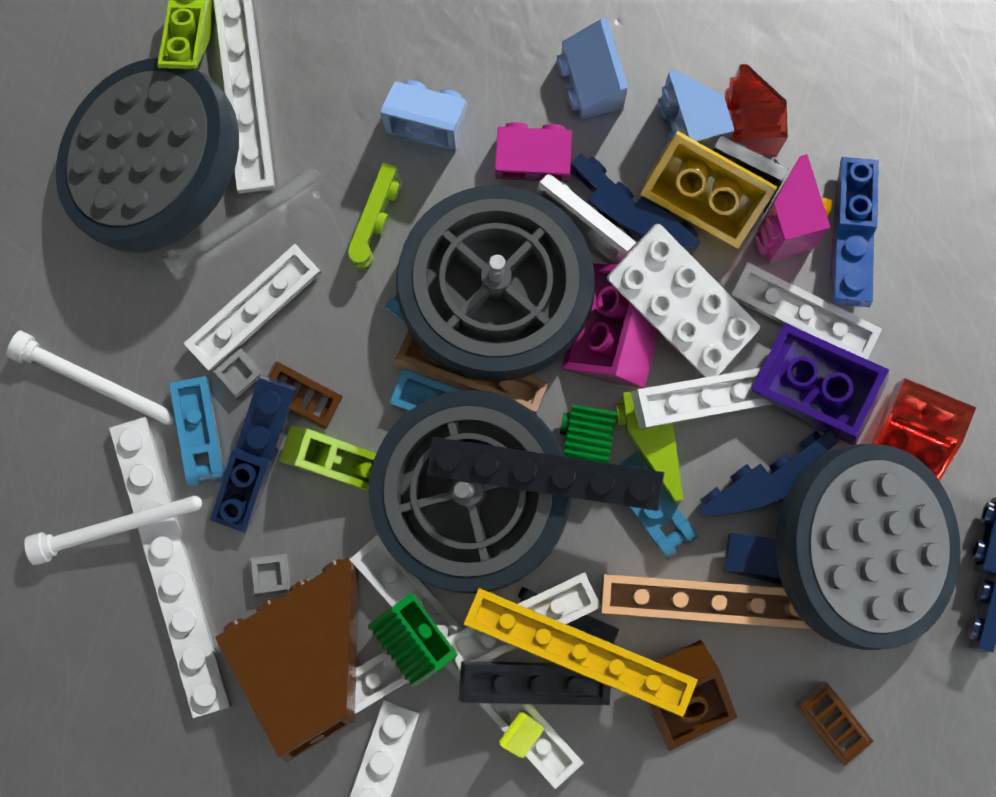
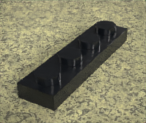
M461 661L458 700L462 703L610 705L611 687L555 663Z

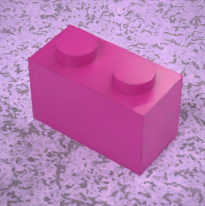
M520 122L506 123L505 127L498 126L495 179L541 182L549 173L558 181L569 183L572 130H564V126L557 124H546L542 126V129L527 128V124Z

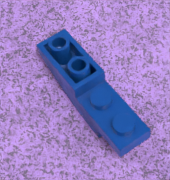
M842 157L840 160L830 276H833L832 304L870 308L873 302L874 233L878 223L879 160Z

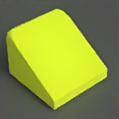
M519 712L500 738V746L517 757L523 758L539 738L544 728L525 712Z

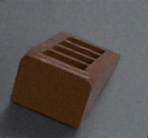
M278 361L275 362L267 377L278 381L282 375L287 378L285 384L293 386L296 382L301 385L294 397L290 413L326 430L343 396ZM308 389L314 391V394L306 409H303L299 406ZM324 396L328 400L318 417L313 412L320 398Z
M822 681L794 705L844 766L874 742L837 693L825 681ZM827 698L830 704L815 716L811 710ZM834 710H837L840 715L824 727L821 722ZM846 721L849 727L837 738L833 739L830 734ZM856 733L860 739L843 752L839 746Z

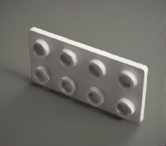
M655 224L607 276L608 282L704 377L719 375L760 329V325L660 224Z

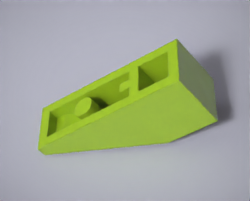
M624 392L621 396V403H615L618 426H625L626 436L650 470L665 472L663 489L674 503L682 502L684 498L673 423L639 429L631 392Z
M290 426L279 462L369 492L370 474L376 453L307 428Z

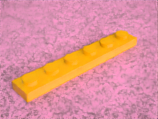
M480 588L464 622V625L680 717L684 716L698 679Z

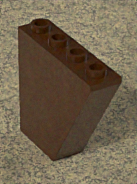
M349 558L343 561L337 559L330 562L322 569L323 573L311 580L303 579L290 587L288 594L278 600L270 599L263 602L256 608V613L246 619L239 618L228 623L223 628L224 632L215 637L277 756L286 762L293 760L355 722L359 572Z

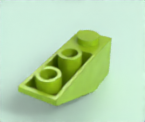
M168 0L158 68L197 69L211 37L214 18L212 0Z

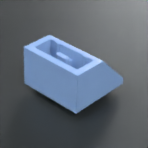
M677 70L668 73L665 86H662V97L658 98L663 119L669 118L673 130L669 132V139L671 140L674 134L679 131L711 150L714 149L720 135L731 139L735 130L724 95Z

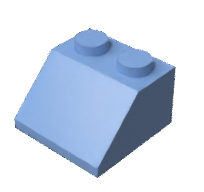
M606 17L562 41V54L557 55L560 73L562 77L568 76L571 84V89L567 90L571 110H578L581 121L623 110L628 86L609 21Z
M406 80L405 83L395 81L381 109L385 133L456 151L467 113V99L461 98V94L448 89H441L440 93L428 90L424 84L417 81Z

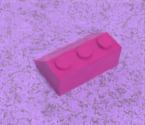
M808 154L798 158L758 228L759 233L755 234L760 255L766 254L768 264L811 252L830 229Z
M593 263L595 294L591 313L581 334L566 352L561 369L617 385L645 388L659 331L608 282L607 276L618 264Z

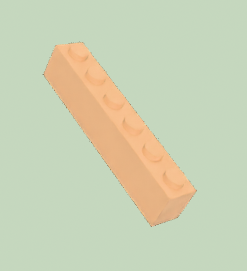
M602 575L601 608L599 614L812 630L797 614L784 588Z

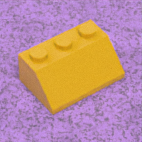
M677 131L664 147L648 174L640 194L739 249L777 190V186Z

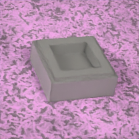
M240 347L212 370V373L236 400H239L256 385L258 377L264 375Z
M288 554L249 558L253 596L289 592L291 578Z

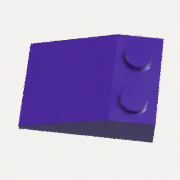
M784 323L751 390L820 431L826 433L831 430L837 439L850 445H857L888 382L890 369Z

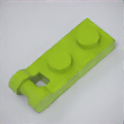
M385 162L382 163L348 250L352 264L360 270L367 269L372 265L373 255L370 248L376 234H383L389 215L385 213L390 200L396 201L402 186V180L398 179L397 167Z

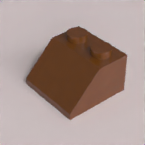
M702 640L683 647L656 661L698 679L683 717L645 702L669 751L738 718L720 669Z

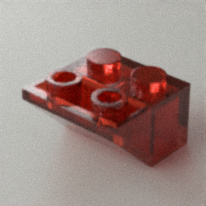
M740 64L735 77H730L729 88L725 89V102L728 111H731V120L735 130L731 139L740 141L747 149L762 156L777 157L788 138L787 100L748 64Z
M904 378L896 383L872 444L895 447L913 455L923 462L940 481L964 441L976 407Z

